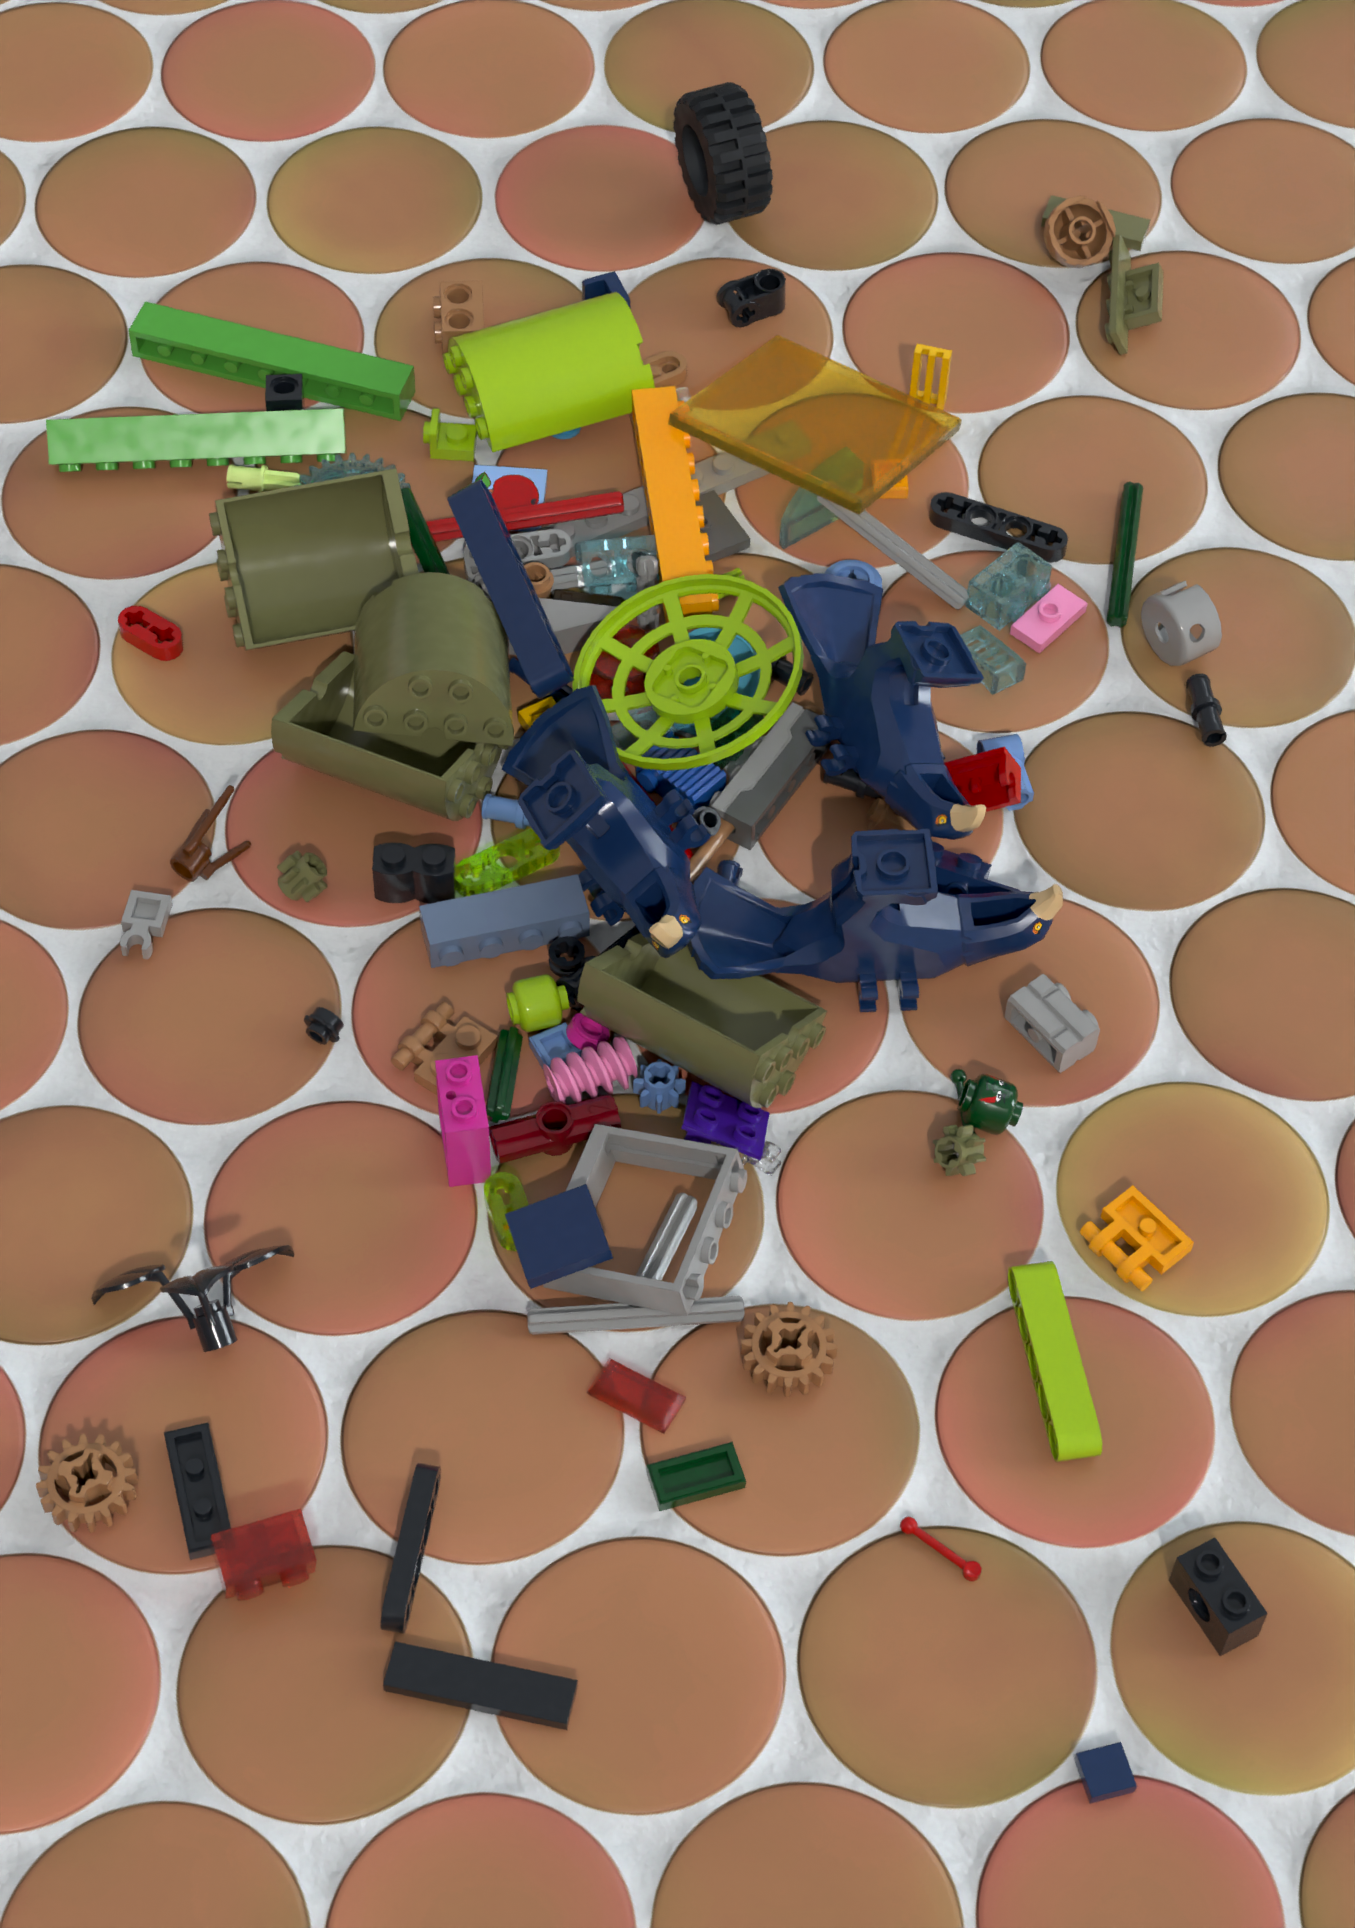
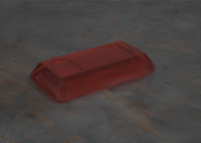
M611 1358L607 1360L587 1391L588 1395L665 1434L686 1400L685 1396Z

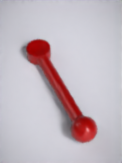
M909 1516L901 1520L900 1528L903 1533L915 1535L963 1570L962 1574L966 1580L976 1581L979 1579L982 1568L978 1562L965 1561L919 1528L917 1521L913 1517Z

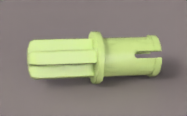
M229 465L227 470V487L230 489H249L265 492L302 485V477L298 473L268 470L266 465H262L261 468Z

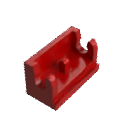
M1005 746L944 762L956 787L971 806L985 805L986 812L1021 803V767Z

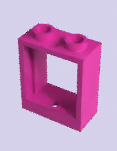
M478 1055L435 1060L438 1112L449 1187L491 1182L489 1125Z

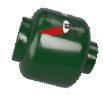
M981 1074L975 1080H967L961 1092L957 1109L962 1112L965 1124L973 1125L976 1129L998 1135L1003 1133L1008 1125L1016 1126L1023 1110V1103L1017 1101L1018 1090L1014 1084L988 1074Z

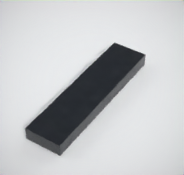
M396 1641L383 1683V1689L386 1692L563 1730L568 1728L578 1688V1680Z

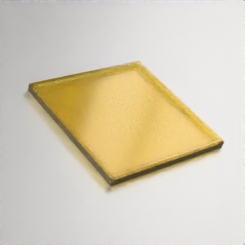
M776 335L671 412L668 424L860 515L955 435L960 429L962 420L800 344Z

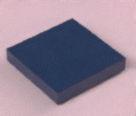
M587 1184L505 1214L530 1289L613 1259Z

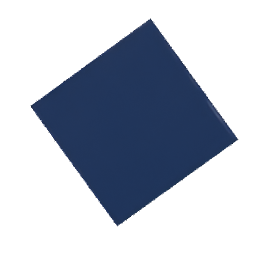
M1121 1742L1076 1753L1074 1761L1090 1804L1135 1792L1137 1785Z

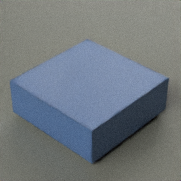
M566 1022L529 1037V1047L542 1069L544 1064L550 1068L551 1060L555 1057L561 1058L566 1063V1056L570 1052H575L581 1057L582 1050L575 1047L567 1037L566 1028L568 1025Z

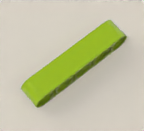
M1053 1261L1011 1266L1008 1268L1010 1296L1052 1456L1056 1462L1100 1456L1102 1454L1100 1426L1056 1265Z

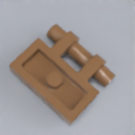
M442 1002L435 1011L430 1010L421 1019L419 1029L412 1036H406L398 1044L399 1051L391 1058L392 1064L399 1070H404L410 1062L419 1066L414 1072L415 1082L436 1095L435 1060L478 1055L480 1066L496 1048L498 1041L497 1035L465 1016L455 1027L447 1023L455 1012L446 1002ZM433 1037L441 1040V1043L432 1052L424 1048Z

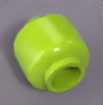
M548 974L518 980L513 984L512 992L506 993L511 1022L513 1025L519 1024L520 1028L525 1032L559 1025L563 1017L562 1010L569 1009V1000L565 986H557L553 977Z

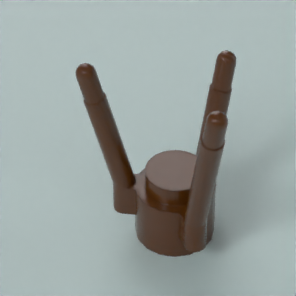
M232 785L227 786L211 811L209 809L204 810L183 846L170 860L173 870L187 881L194 882L199 876L208 880L216 870L251 847V842L245 841L210 863L209 858L212 856V853L201 842L234 792Z

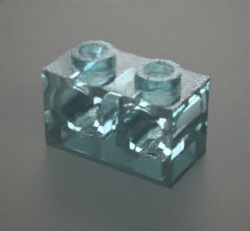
M655 535L577 542L575 544L579 589L589 588L590 595L612 593V586L626 585L627 592H636V577L639 575L630 572L627 567V559L631 554L638 556L651 555L657 559ZM594 557L603 559L607 565V573L603 578L594 576L590 571V562ZM657 574L655 576L656 579H658L659 581V574Z
M1017 542L969 581L968 600L965 607L1000 631L1010 621H1017L1027 607L1033 602L1039 601L1049 592L1051 588L1050 576L1052 565Z

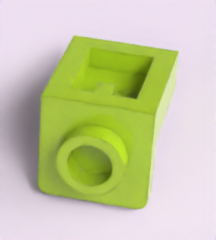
M433 408L431 422L425 421L423 428V443L430 444V459L474 461L477 442L476 426L473 424L441 423L440 409Z

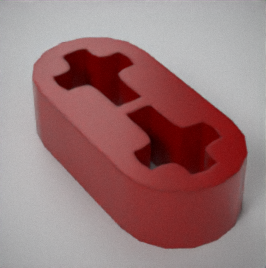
M130 606L122 610L118 615L121 637L129 644L155 659L170 661L180 656L183 652L184 645L180 628L142 606Z

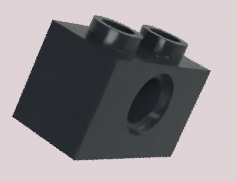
M1215 1537L1176 1558L1169 1582L1219 1656L1259 1636L1268 1613Z

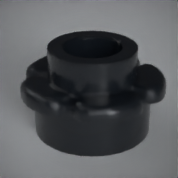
M317 1007L310 1016L306 1015L304 1018V1022L308 1026L306 1033L314 1041L323 1045L327 1044L328 1041H339L340 1037L338 1035L344 1024L333 1012Z

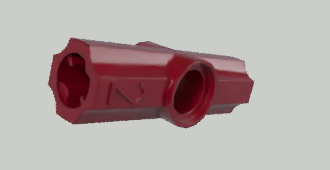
M607 1094L571 1105L557 1101L548 1102L538 1109L537 1114L490 1126L489 1137L496 1161L501 1164L541 1152L551 1156L563 1155L572 1148L574 1143L588 1140L595 1124L621 1128V1121L614 1097ZM551 1127L562 1128L560 1130H549Z

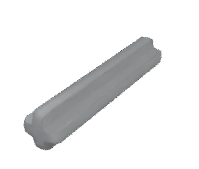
M685 1193L676 1195L636 1276L662 1280L697 1210L698 1202L695 1197Z

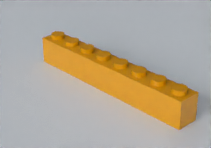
M675 386L632 390V419L654 556L658 561V581L661 583L683 576L714 574L712 560L705 561V556L709 555L707 533L700 532V528H704L703 506H696L695 501H700L698 479H691V475H695L693 452H686V449L690 448V432L688 426L682 427V423L686 422L684 400H677ZM696 594L679 598L684 617L712 614L713 611H719L718 594ZM662 603L665 623H668L669 619L665 605Z

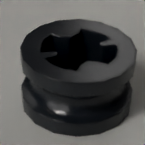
M566 936L554 940L548 951L550 970L559 977L571 975L580 967L581 960L585 958L584 945L574 937ZM566 953L568 957H574V960L567 961L565 957H560V955Z

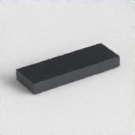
M209 1423L164 1432L190 1560L235 1550Z

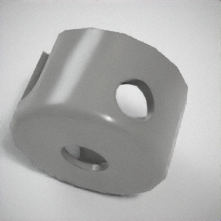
M1182 581L1151 595L1143 603L1141 619L1146 639L1157 656L1170 666H1182L1214 651L1220 645L1222 630L1216 607L1209 595L1198 584L1181 591L1187 586L1186 581ZM1194 624H1199L1202 628V633L1198 639L1190 632Z

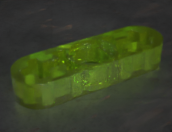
M530 828L460 861L456 865V891L461 896L466 897L497 890L554 863L560 855V846L555 850L544 849L541 845L535 846L541 840L535 831ZM503 856H512L518 860V863L510 868L501 867L496 862ZM471 875L473 878H479V880L473 881V879L466 878V876Z

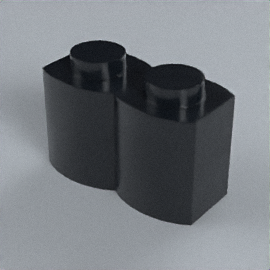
M396 842L374 846L372 873L376 899L387 903H405L416 899L427 904L455 899L457 881L455 848L444 844H424L414 848L410 845Z

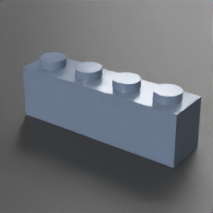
M578 874L419 906L421 932L431 968L455 966L464 961L494 958L500 954L519 950H534L540 946L552 944L554 940L560 937L568 936L580 939L590 936V912Z

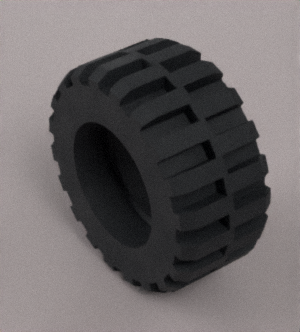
M727 82L682 95L674 108L675 120L673 121V129L675 131V147H677L679 166L681 165L684 183L687 185L688 194L691 200L694 201L697 212L701 213V217L704 220L717 225L763 212L770 203V195L773 192L771 184L773 179V172L770 166L771 156L767 148L766 134L761 126L762 121L759 114L756 113L755 104L752 99L748 98L747 91L741 88L740 85Z

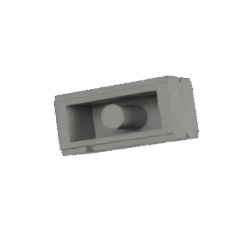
M1042 974L1031 981L1027 987L1024 986L1010 995L1007 1000L1004 1018L1058 1072L1062 1073L1074 1065L1077 1060H1081L1096 1048L1100 1032L1096 1018L1088 1010L1081 1011L1071 1001L1068 990L1061 983L1057 982L1054 984L1046 975Z

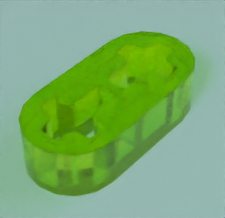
M498 1172L491 1175L484 1184L485 1206L500 1245L507 1250L517 1251L505 1214L528 1206L529 1203L518 1177L512 1173ZM504 1188L505 1192L510 1195V1204L504 1205L500 1194H497L498 1189Z

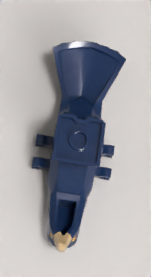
M815 573L814 575L790 577L778 589L786 608L793 616L801 639L811 655L812 663L819 677L825 715H818L814 718L819 729L807 730L805 734L810 744L814 747L824 746L836 739L841 743L830 746L829 749L834 756L833 759H822L820 762L826 774L836 776L849 769H854L862 782L885 799V802L896 814L901 816L916 830L930 829L931 837L955 840L970 836L974 829L980 827L985 817L986 806L981 804L971 806L953 782L944 764L945 756L941 751L937 720L931 702V687L970 686L981 683L984 679L982 672L979 671L972 654L956 627L949 623L928 622L926 626H920L916 621H898L891 629V638L887 642L875 644L883 588L869 583L867 580L851 579L849 577L834 576L833 574Z
M591 685L580 689L577 688L553 707L548 708L533 722V725L524 733L520 741L508 752L502 770L528 786L520 795L518 804L531 828L539 836L543 847L547 850H555L566 841L587 868L578 876L583 892L588 889L594 898L590 906L598 918L603 915L607 923L613 926L621 920L624 912L627 913L639 932L657 950L659 955L663 958H668L683 949L692 940L702 924L694 885L690 881V860L684 851L688 848L702 846L710 839L711 834L703 823L698 825L692 816L695 808L689 799L683 800L677 790L674 789L668 792L660 804L655 805L632 779L618 757L609 717L597 687ZM679 822L678 826L671 831L669 825Z
M930 829L855 831L851 836L850 856L836 864L831 870V891L817 900L802 905L775 907L705 867L693 882L702 924L687 945L691 957H694L698 969L702 970L710 979H742L768 973L802 974L835 983L858 982L860 1012L877 1011L878 988L876 981L898 980L900 1010H917L916 998H919L917 979L936 978L961 965L971 966L991 958L1021 951L1043 940L1053 922V917L1063 906V892L1058 884H1053L1050 888L1041 892L1009 891L957 895L938 892Z

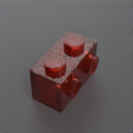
M301 1508L211 1535L210 1547L225 1599L237 1596L238 1601L249 1600L265 1592L264 1587L282 1582L283 1587L295 1586L307 1581L309 1574L315 1572L317 1560Z

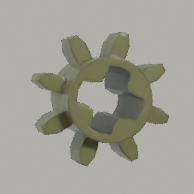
M296 851L277 866L279 871L283 873L278 878V885L282 892L292 900L297 901L303 897L305 902H309L328 886L322 880L327 875L326 866L313 853L307 852L302 856L299 851Z
M973 1125L943 1127L945 1137L935 1139L932 1142L935 1145L934 1163H939L946 1168V1176L959 1173L962 1176L975 1174L974 1164L986 1161L987 1159L983 1155L985 1138H980L973 1133Z

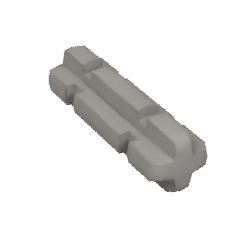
M639 556L636 559V572L639 575L636 577L637 593L658 584V579L655 576L658 574V561L655 556ZM659 605L637 616V624L640 629H656L659 626V613L656 610L659 608Z

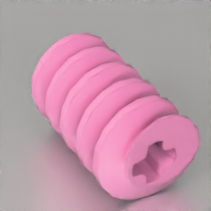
M622 1036L615 1037L612 1046L608 1042H600L597 1046V1052L588 1046L582 1050L581 1057L575 1052H570L566 1056V1063L561 1058L555 1057L551 1060L550 1068L546 1064L543 1065L544 1076L554 1101L566 1104V1097L569 1096L575 1103L582 1102V1092L584 1091L588 1093L591 1099L598 1097L597 1087L602 1086L607 1094L612 1095L613 1081L616 1080L624 1090H627L629 1088L628 1076L638 1077L633 1054Z

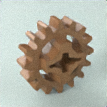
M788 1302L786 1311L780 1312L778 1307L772 1304L770 1305L768 1317L757 1312L755 1313L754 1325L746 1324L745 1339L741 1340V1354L745 1355L743 1368L744 1370H753L752 1382L754 1384L766 1380L768 1382V1393H772L779 1386L783 1387L785 1397H790L794 1387H798L799 1391L806 1395L808 1394L810 1382L821 1387L824 1381V1373L832 1374L833 1359H836L837 1344L833 1343L835 1331L833 1328L824 1329L825 1317L823 1315L812 1319L810 1317V1306L806 1305L800 1313L795 1312L793 1302ZM762 1340L766 1342V1354L762 1356L759 1347ZM814 1342L818 1349L816 1359L812 1356L813 1350L811 1349Z
M80 1434L79 1444L72 1446L67 1439L63 1440L62 1446L64 1451L61 1454L51 1450L47 1453L51 1466L43 1465L38 1468L40 1478L43 1481L36 1483L39 1497H42L40 1502L44 1512H52L53 1521L57 1526L68 1519L71 1532H76L81 1523L87 1524L90 1533L95 1532L96 1522L100 1520L108 1527L112 1526L111 1515L117 1512L125 1516L128 1511L124 1500H135L137 1496L133 1485L138 1483L136 1469L132 1468L134 1466L130 1453L122 1454L121 1444L118 1441L106 1447L105 1437L101 1434L98 1435L94 1443H88L85 1434ZM106 1463L116 1471L117 1477L113 1476L112 1471L105 1470ZM57 1489H62L63 1495L69 1496V1503L59 1496Z

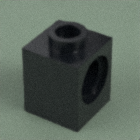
M302 374L266 375V411L305 410Z

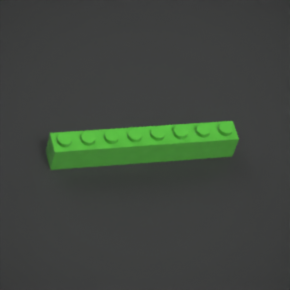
M144 302L128 330L132 356L261 388H266V375L302 374L304 398L397 421L402 420L416 392L414 366L154 303Z
M343 408L46 420L49 465H59V472L81 471V464H96V471L118 470V463L133 462V469L155 468V461H170V468L192 467V460L206 459L207 466H228L229 458H243L244 465L266 464L265 457L280 456V463H302V455H317V462L339 461V454H347L345 411Z

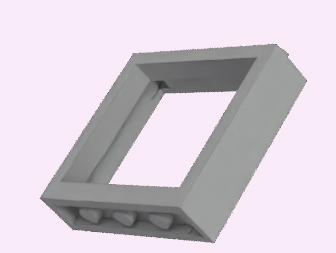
M595 1124L566 1189L568 1191L587 1184L595 1208L615 1162L709 1178L716 1181L674 1283L589 1267L543 1284V1287L688 1316L694 1300H699L702 1295L704 1275L708 1265L713 1264L717 1258L719 1250L718 1241L723 1228L727 1229L730 1226L736 1196L738 1193H742L746 1186L747 1170L743 1168L738 1149Z

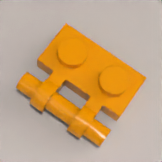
M1133 1185L1102 1209L1100 1218L1108 1224L1107 1227L1101 1230L1092 1221H1089L1079 1232L1090 1243L1089 1249L1098 1257L1104 1256L1117 1268L1116 1274L1125 1283L1132 1282L1140 1291H1144L1153 1281V1278L1143 1270L1146 1265L1150 1264L1162 1275L1191 1252L1194 1241ZM1122 1237L1135 1252L1128 1256L1115 1242Z

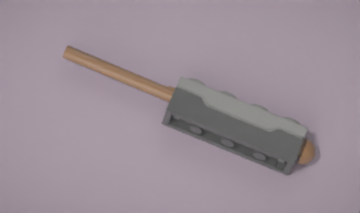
M792 702L784 714L769 729L766 737L763 740L758 739L754 743L749 758L744 765H737L725 789L722 792L717 791L713 795L708 807L718 812L721 818V825L716 835L710 837L705 844L700 846L690 859L691 883L726 839L751 850L830 748L831 742L820 747L812 746L805 734L807 730L819 729L814 718L818 715H825L821 708L815 705L802 707Z

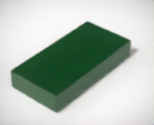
M733 1442L646 1465V1473L659 1512L746 1488V1479Z

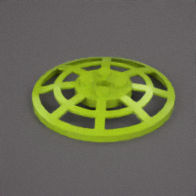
M701 574L683 576L646 588L625 600L611 611L592 631L584 644L575 665L572 687L574 691L577 688L589 686L591 674L602 651L619 659L621 663L613 680L612 698L601 700L606 712H616L618 719L625 729L638 738L625 751L616 747L620 761L644 769L663 771L691 769L712 764L734 755L754 743L783 715L796 694L802 676L804 659L802 639L792 614L783 602L767 589L749 580L730 575ZM708 593L738 597L729 617L712 614L684 617L679 600L680 597ZM664 603L669 622L647 633L632 648L613 638L632 619L650 608ZM755 603L772 614L784 628L788 637L767 649L758 633L743 623L752 604ZM694 628L722 629L715 642L706 639L690 640L688 633L689 629ZM673 635L675 644L665 649L654 660L643 655L656 643ZM736 635H738L752 646L757 655L735 664L728 648ZM792 651L793 669L786 689L778 702L764 700L771 683V663ZM635 668L645 673V692L625 696L626 683L632 669ZM760 669L759 684L753 698L736 693L739 686V678ZM696 677H701L700 680L692 686L683 685L687 679L689 680L694 679ZM652 706L653 710L660 717L647 731L633 720L628 710ZM726 707L742 711L731 722L712 731L710 718L720 713ZM753 714L765 716L747 733L724 746L716 748V740L737 730ZM674 723H694L697 737L681 739L662 736ZM653 745L671 749L699 746L700 754L683 758L660 759L642 757Z

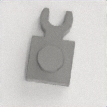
M131 890L121 920L122 930L125 932L120 939L123 956H128L129 949L133 945L140 944L142 945L143 959L151 957L153 953L151 936L163 937L172 908L171 895Z

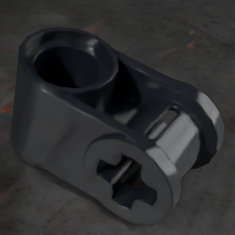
M764 269L739 280L729 281L717 292V302L728 310L731 323L739 328L746 327L753 322L770 316H776L785 309V276L776 269Z

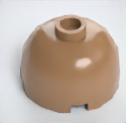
M1080 195L1064 200L1052 210L1045 222L1043 237L1046 249L1054 260L1067 267L1082 268L1094 265L1109 253V248L1115 237L1116 228L1113 216L1103 203L1095 202L1092 199L1086 198L1087 196Z

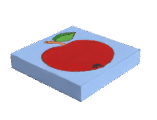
M474 465L472 483L481 479L490 491L499 510L545 503L548 470ZM542 526L511 531L533 532L541 529Z

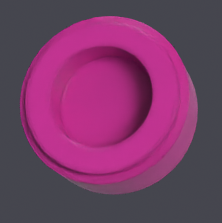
M581 1013L574 1015L566 1028L568 1039L580 1050L589 1046L597 1052L598 1044L603 1041L607 1042L610 1036L608 1028L583 1016Z

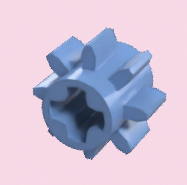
M661 1059L648 1066H640V1078L633 1079V1093L640 1094L641 1108L647 1106L652 1110H656L657 1114H661L663 1110L671 1106L674 1108L679 1107V1095L685 1093L686 1080L678 1078V1066H671L668 1063L662 1062Z

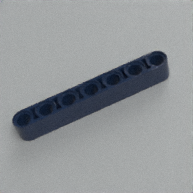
M478 479L447 497V500L522 670L539 699H542L574 681V675L499 509L487 486L481 479Z

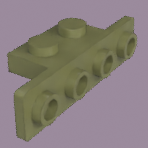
M1121 234L1113 238V249L1108 253L1112 273L1107 276L1111 296L1106 300L1110 318L1109 323L1105 324V332L1108 342L1115 344L1119 354L1123 355L1128 353V330L1162 321L1164 272L1160 263L1131 270V255Z

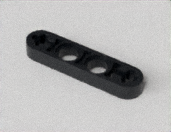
M939 493L931 499L929 519L934 526L1043 562H1058L1065 556L1068 536L1063 529L954 493ZM981 517L987 519L990 524L977 526L971 520ZM1015 528L1023 531L1025 535L1022 537H1012L1006 531ZM1032 536H1035L1034 541H1031Z
M417 1463L384 1598L381 1630L405 1633L407 1630L438 1497L441 1466Z

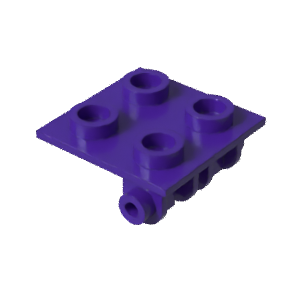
M692 1081L681 1129L686 1130L684 1140L711 1144V1141L728 1148L738 1149L740 1153L761 1160L770 1113L727 1096L713 1086H703Z

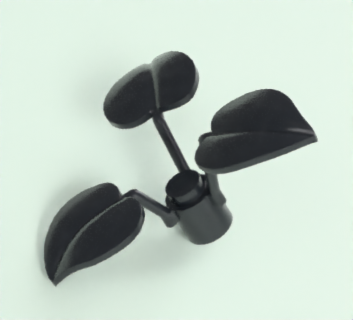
M290 1245L252 1250L232 1259L224 1265L206 1268L197 1272L194 1276H184L171 1282L162 1272L166 1269L164 1264L139 1267L124 1272L104 1283L93 1292L91 1299L95 1305L105 1293L122 1290L143 1281L159 1282L162 1285L160 1287L161 1293L166 1292L169 1294L186 1317L190 1329L196 1328L203 1351L209 1352L237 1341L230 1316L235 1314L231 1303L232 1279L243 1269L261 1263L276 1254L294 1257V1252ZM223 1277V1306L221 1307L219 1299L209 1301L207 1294L211 1287ZM179 1294L198 1296L201 1305L194 1308L196 1316Z

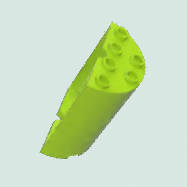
M618 292L452 337L448 342V352L443 353V361L449 375L454 373L453 380L458 395L465 396L464 403L468 416L476 418L475 426L480 440H487L492 453L632 413V390L655 388L650 364L644 365L641 359L639 345L643 343L639 328L628 304Z

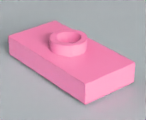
M1057 584L1011 625L1010 634L1040 654L1086 612L1087 602Z

